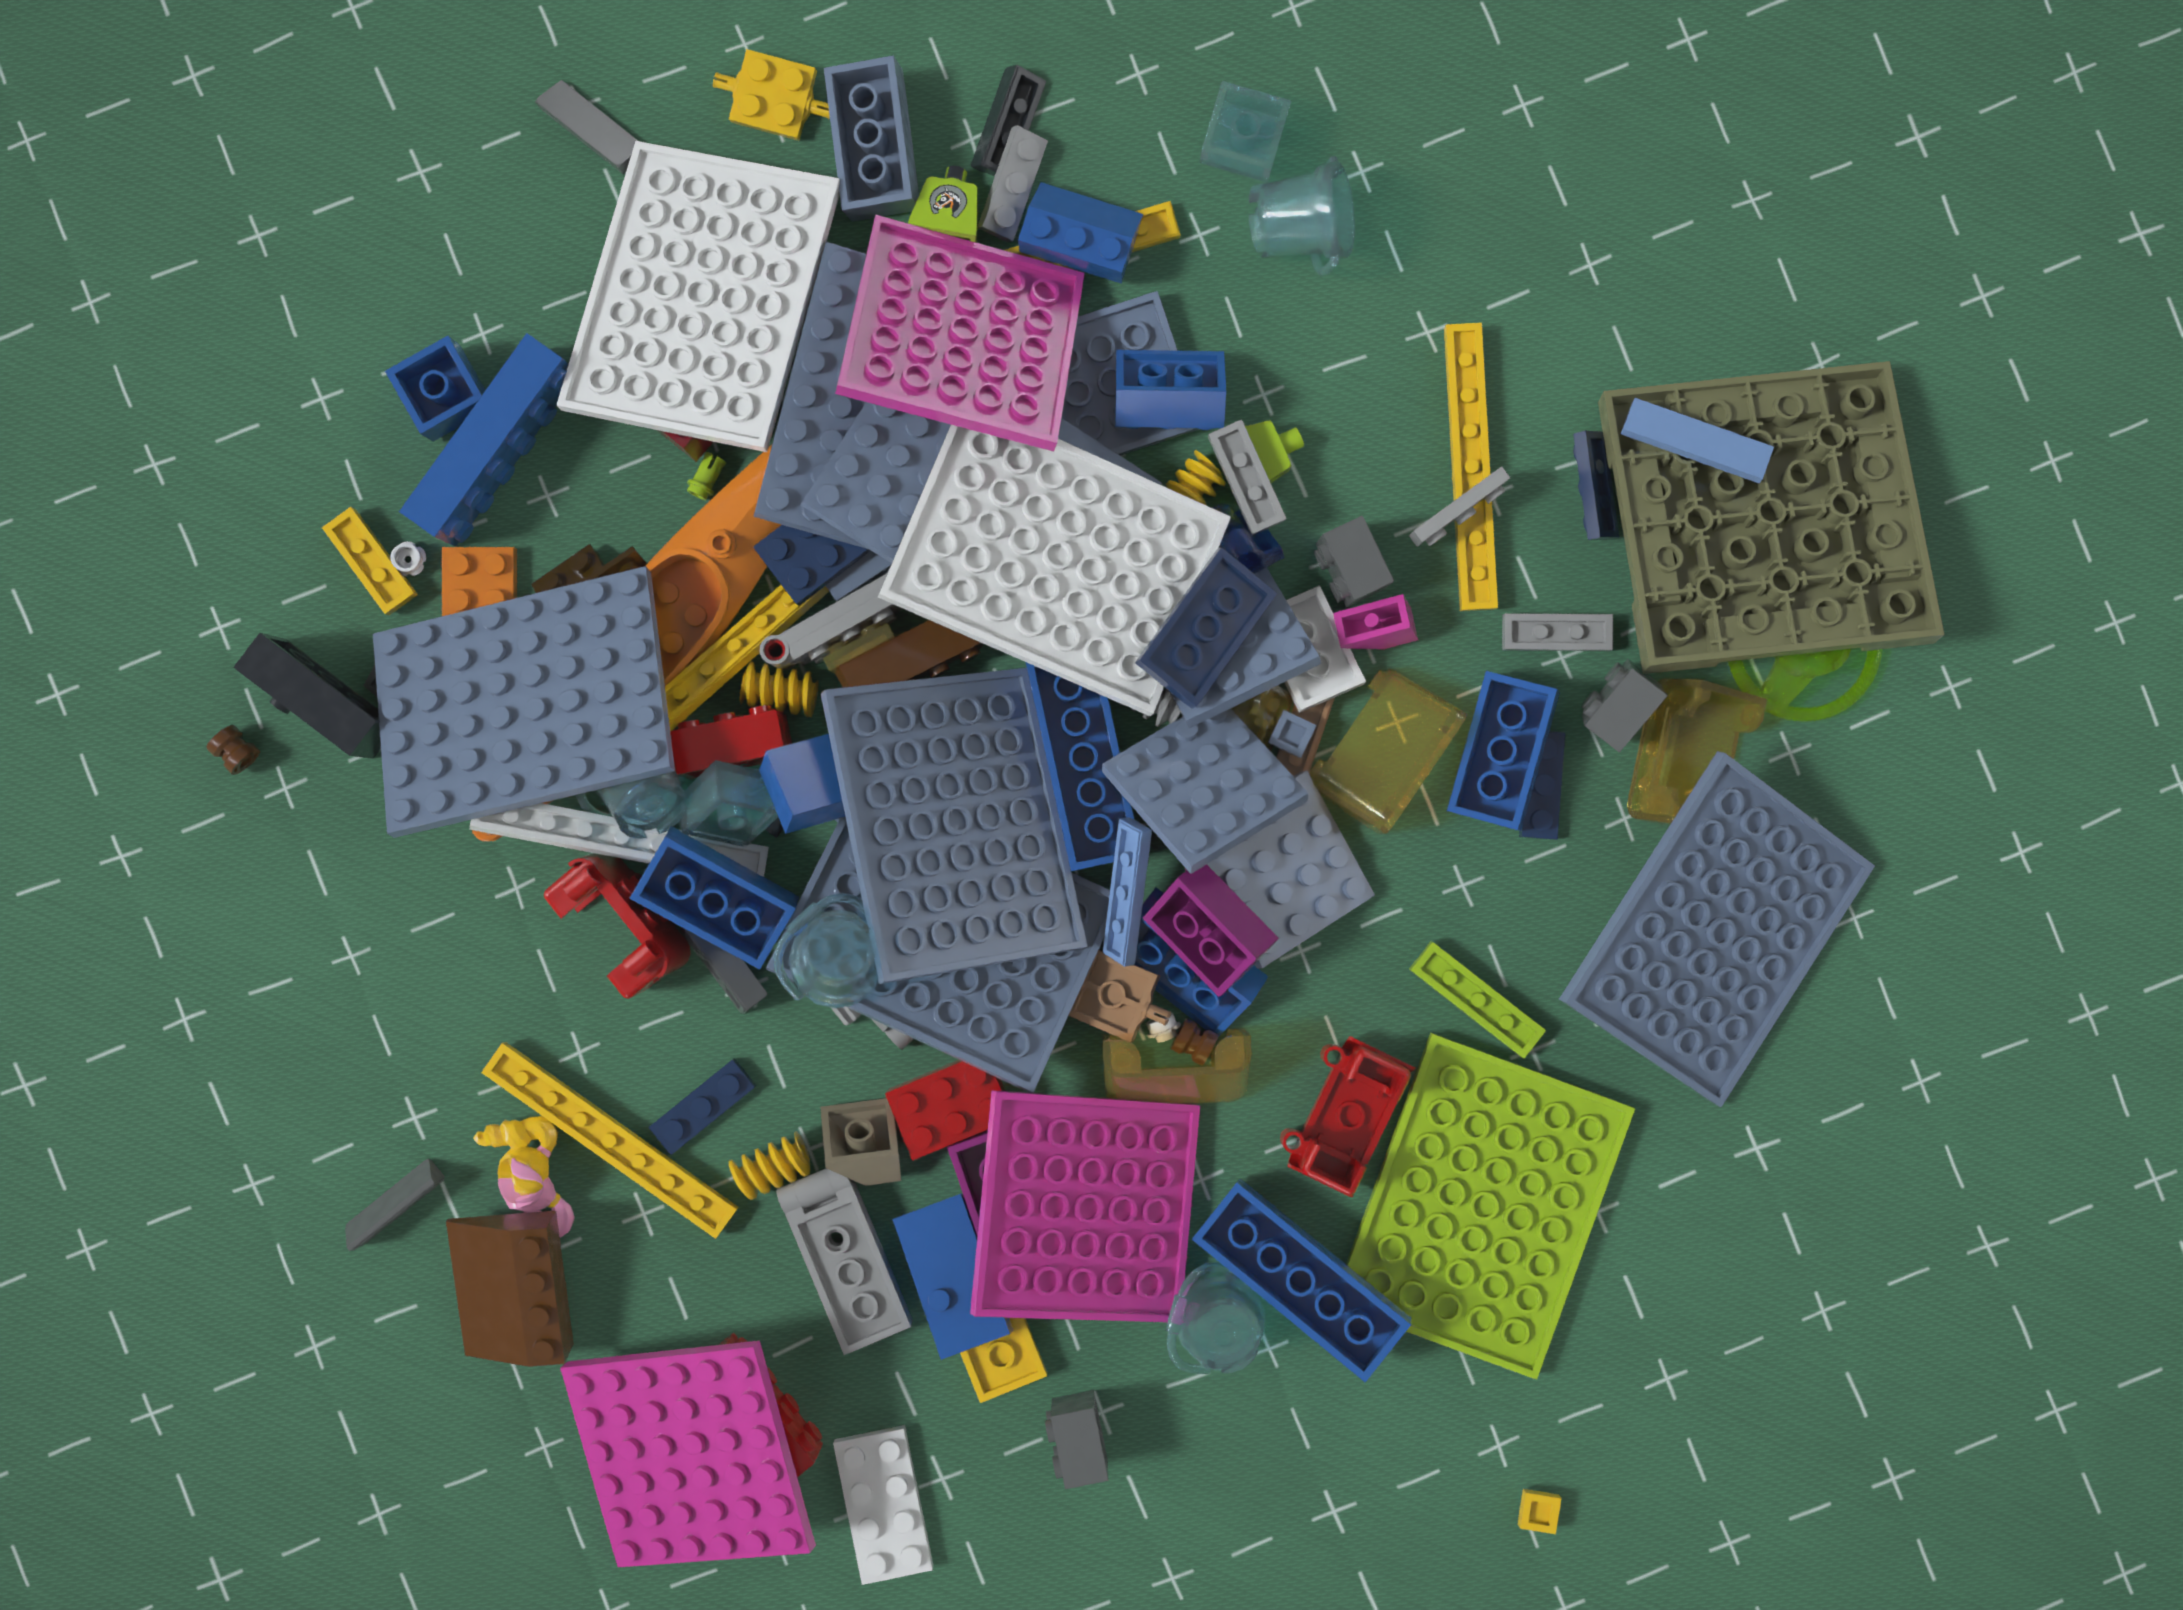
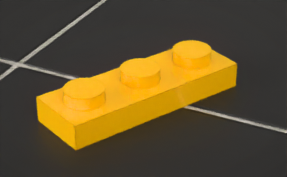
M349 507L322 527L384 614L390 616L418 595L406 577L393 566L390 555L355 508Z

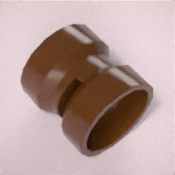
M235 725L227 726L219 731L206 746L207 750L214 757H222L224 767L232 775L244 771L260 754V750L253 743L242 740L243 733Z
M1186 1018L1177 1032V1036L1174 1038L1170 1049L1178 1054H1191L1192 1061L1203 1066L1219 1035L1209 1029L1202 1032L1196 1022Z

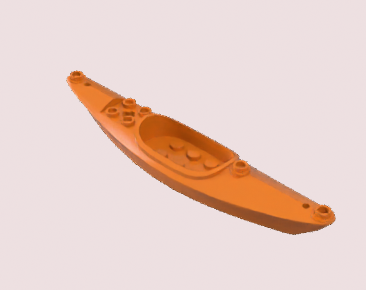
M772 445L769 446L767 452L761 453L697 512L646 565L652 577L665 686L723 635L767 568V565L753 547L781 526V524L753 516ZM552 801L543 802V804H549ZM472 830L476 838L481 841H495L502 837L501 835Z

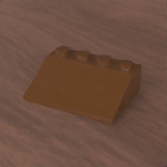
M556 1211L447 1219L446 1226L465 1356L527 1367L565 1364L574 1342Z

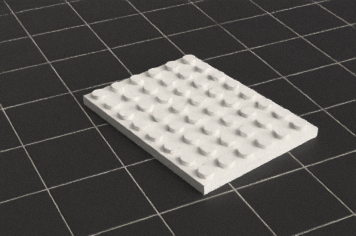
M635 141L567 373L557 401L559 409L561 411L767 452L840 195V179Z
M951 425L878 598L1151 716L1154 714L1164 686L1135 664V662L1219 548L1230 516L1058 439L1053 452Z

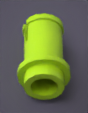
M705 452L704 458L693 479H688L687 481L689 485L687 492L705 501L708 496H713L714 491L712 488L726 464L718 456L714 461V454Z

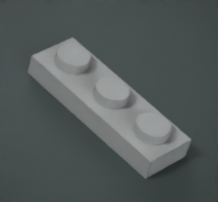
M1018 125L1012 127L979 220L978 229L1006 242L1014 240L1048 140Z
M1242 419L1208 434V439L1251 534L1255 535L1284 522L1286 516Z
M1500 467L1416 528L1409 537L1417 547L1425 541L1429 546L1433 545L1447 534L1444 527L1454 520L1458 525L1462 524L1476 513L1473 506L1481 500L1485 499L1489 504L1503 494L1506 490L1502 485L1510 479L1509 475L1503 467Z
M1505 613L1502 615V651L1613 650V614Z

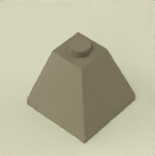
M887 1098L820 1107L826 1169L865 1186L901 1181L895 1120Z

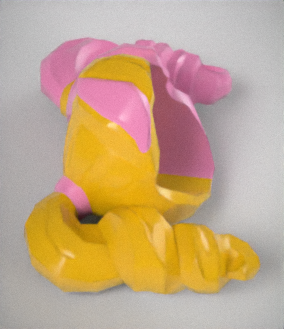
M543 1116L530 1117L522 1121L516 1119L511 1121L504 1120L500 1125H486L484 1131H478L473 1137L478 1145L484 1147L492 1146L494 1148L510 1146L511 1148L501 1158L498 1166V1186L509 1209L531 1213L542 1212L541 1209L546 1207L552 1208L551 1211H556L559 1236L560 1238L570 1231L575 1216L571 1205L555 1191L554 1185L548 1177L549 1157L557 1144L558 1131L555 1125ZM538 1139L541 1142V1145L537 1148L528 1146L532 1140Z

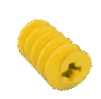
M1195 450L1194 455L1198 461L1190 458L1187 459L1185 466L1189 472L1181 469L1177 470L1175 474L1179 483L1170 480L1166 483V487L1207 506L1202 495L1205 493L1215 497L1217 494L1212 484L1217 483L1224 486L1226 482L1221 476L1220 470L1208 458Z
M750 661L742 678L740 704L746 698L749 707H756L760 700L761 706L770 705L772 707L775 701V707L780 712H784L789 704L790 712L793 715H797L803 706L805 716L812 717L817 701L819 683L818 680L816 683L812 682L810 671L806 672L802 680H798L797 669H792L788 678L784 677L783 668H777L774 675H770L768 664H764L760 673H757L754 662Z
M797 1131L794 1132L795 1143L793 1144L785 1136L781 1138L782 1149L778 1150L772 1142L768 1143L769 1154L766 1156L759 1148L754 1149V1161H751L746 1154L741 1155V1167H738L733 1160H729V1168L733 1179L740 1191L748 1199L753 1200L757 1198L758 1190L763 1194L769 1193L771 1183L776 1188L782 1187L784 1185V1177L791 1183L796 1181L797 1171L804 1177L810 1174L809 1154L802 1137Z

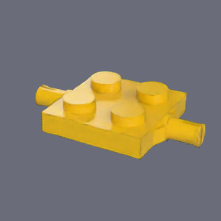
M746 49L742 68L736 78L719 74L718 72L714 75V88L733 92V104L729 116L731 123L800 141L803 125L810 116V113L830 119L828 103L814 99L813 86L817 74L815 67Z

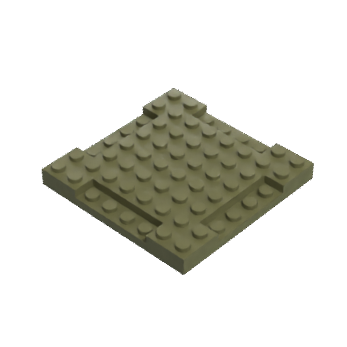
M1890 361L1603 391L1598 401L1608 466L1609 469H1613L1634 594L1632 611L1643 674L1716 667L1719 662L1861 648V651L1934 644L1944 636ZM1634 398L1773 446L1774 449L1762 481L1756 483L1621 435Z

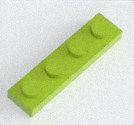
M1432 941L1429 942L1409 968L1411 972L1523 1059H1525L1546 1032L1539 1024Z

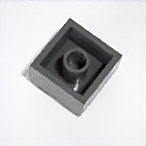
M1363 515L1322 534L1317 541L1316 546L1318 549L1314 551L1316 560L1322 570L1328 569L1333 579V582L1329 583L1333 596L1338 603L1343 601L1346 608L1385 590L1394 582Z
M1629 659L1623 665L1617 662L1604 679L1608 682L1599 693L1594 690L1581 706L1584 709L1581 714L1584 725L1619 753L1668 696L1658 681L1648 674H1643L1642 669Z
M1094 1390L1052 1398L1051 1410L1046 1411L1047 1420H1045L1049 1443L1056 1442V1446H1053L1054 1456H1052L1056 1479L1063 1478L1065 1489L1109 1481L1108 1458Z

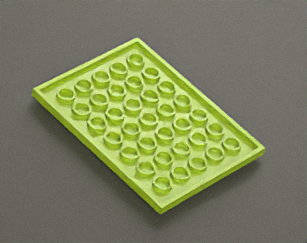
M1430 1033L1346 1265L1412 1318L1411 1326L1406 1332L1537 1380L1635 1108Z

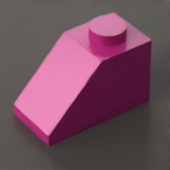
M1403 594L1333 613L1341 648L1387 649L1418 640L1412 610Z

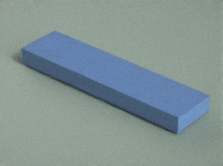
M1634 398L1621 431V435L1756 483L1762 481L1774 449L1773 446L1638 398Z
M1130 817L1121 818L1118 823L1103 953L1124 967L1135 965L1152 829Z

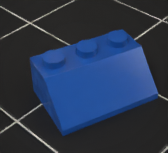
M1041 182L1025 216L1018 239L1019 251L1122 284L1143 214Z
M1116 350L1115 427H1126L1129 429L1157 427L1168 430L1176 428L1211 430L1224 427L1226 406L1224 351Z

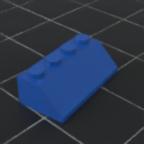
M1155 887L1142 904L1135 965L1160 975L1155 990L1205 1030L1209 1029L1220 1036L1253 1002L1268 976L1253 965L1239 981L1222 996L1218 997L1143 919L1164 894Z

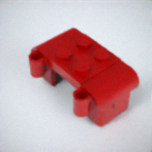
M593 853L574 859L568 863L572 868L544 891L545 900L560 919L564 918L573 909L579 913L602 894L642 945L623 959L622 963L607 975V978L626 999L646 991L664 976L684 966L689 960L690 946L675 927L676 924L630 899L642 875L630 870L621 858Z
M1349 1036L1342 1047L1331 1043L1321 1049L1320 1056L1322 1061L1331 1067L1329 1075L1302 1131L1295 1128H1286L1280 1135V1142L1284 1149L1291 1153L1287 1164L1289 1168L1353 1198L1367 1169L1365 1165L1368 1164L1392 1112L1410 1080V1073L1414 1071L1415 1067ZM1332 1050H1337L1338 1056L1336 1060L1328 1061V1053ZM1289 1136H1298L1296 1144L1291 1146L1286 1144Z

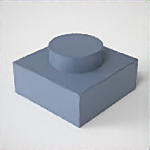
M1283 710L1268 744L1301 758L1316 725Z

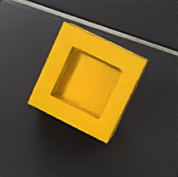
M1523 1489L1517 1523L1519 1528L1556 1534L1561 1497L1559 1494Z

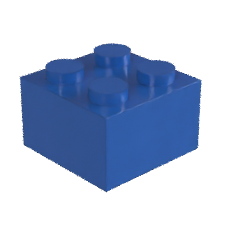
M448 335L385 371L419 433L433 442L460 427L485 392L483 384L462 347Z

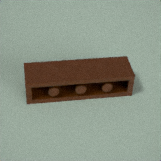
M929 620L838 665L836 675L843 688L918 680L926 675H929L930 678H936L950 669L948 664L958 659L965 663L981 654L979 649L984 644Z

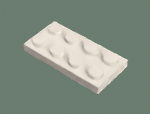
M905 1425L835 1439L833 1445L862 1585L932 1571L933 1561Z

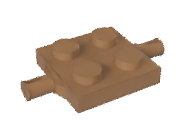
M1098 949L1068 1016L1128 1042H1134L1140 1025L1146 1018L1166 1026L1169 1020L1156 1013L1170 1018L1171 1011L1152 1004L1153 993L1160 975L1137 965L1124 967Z

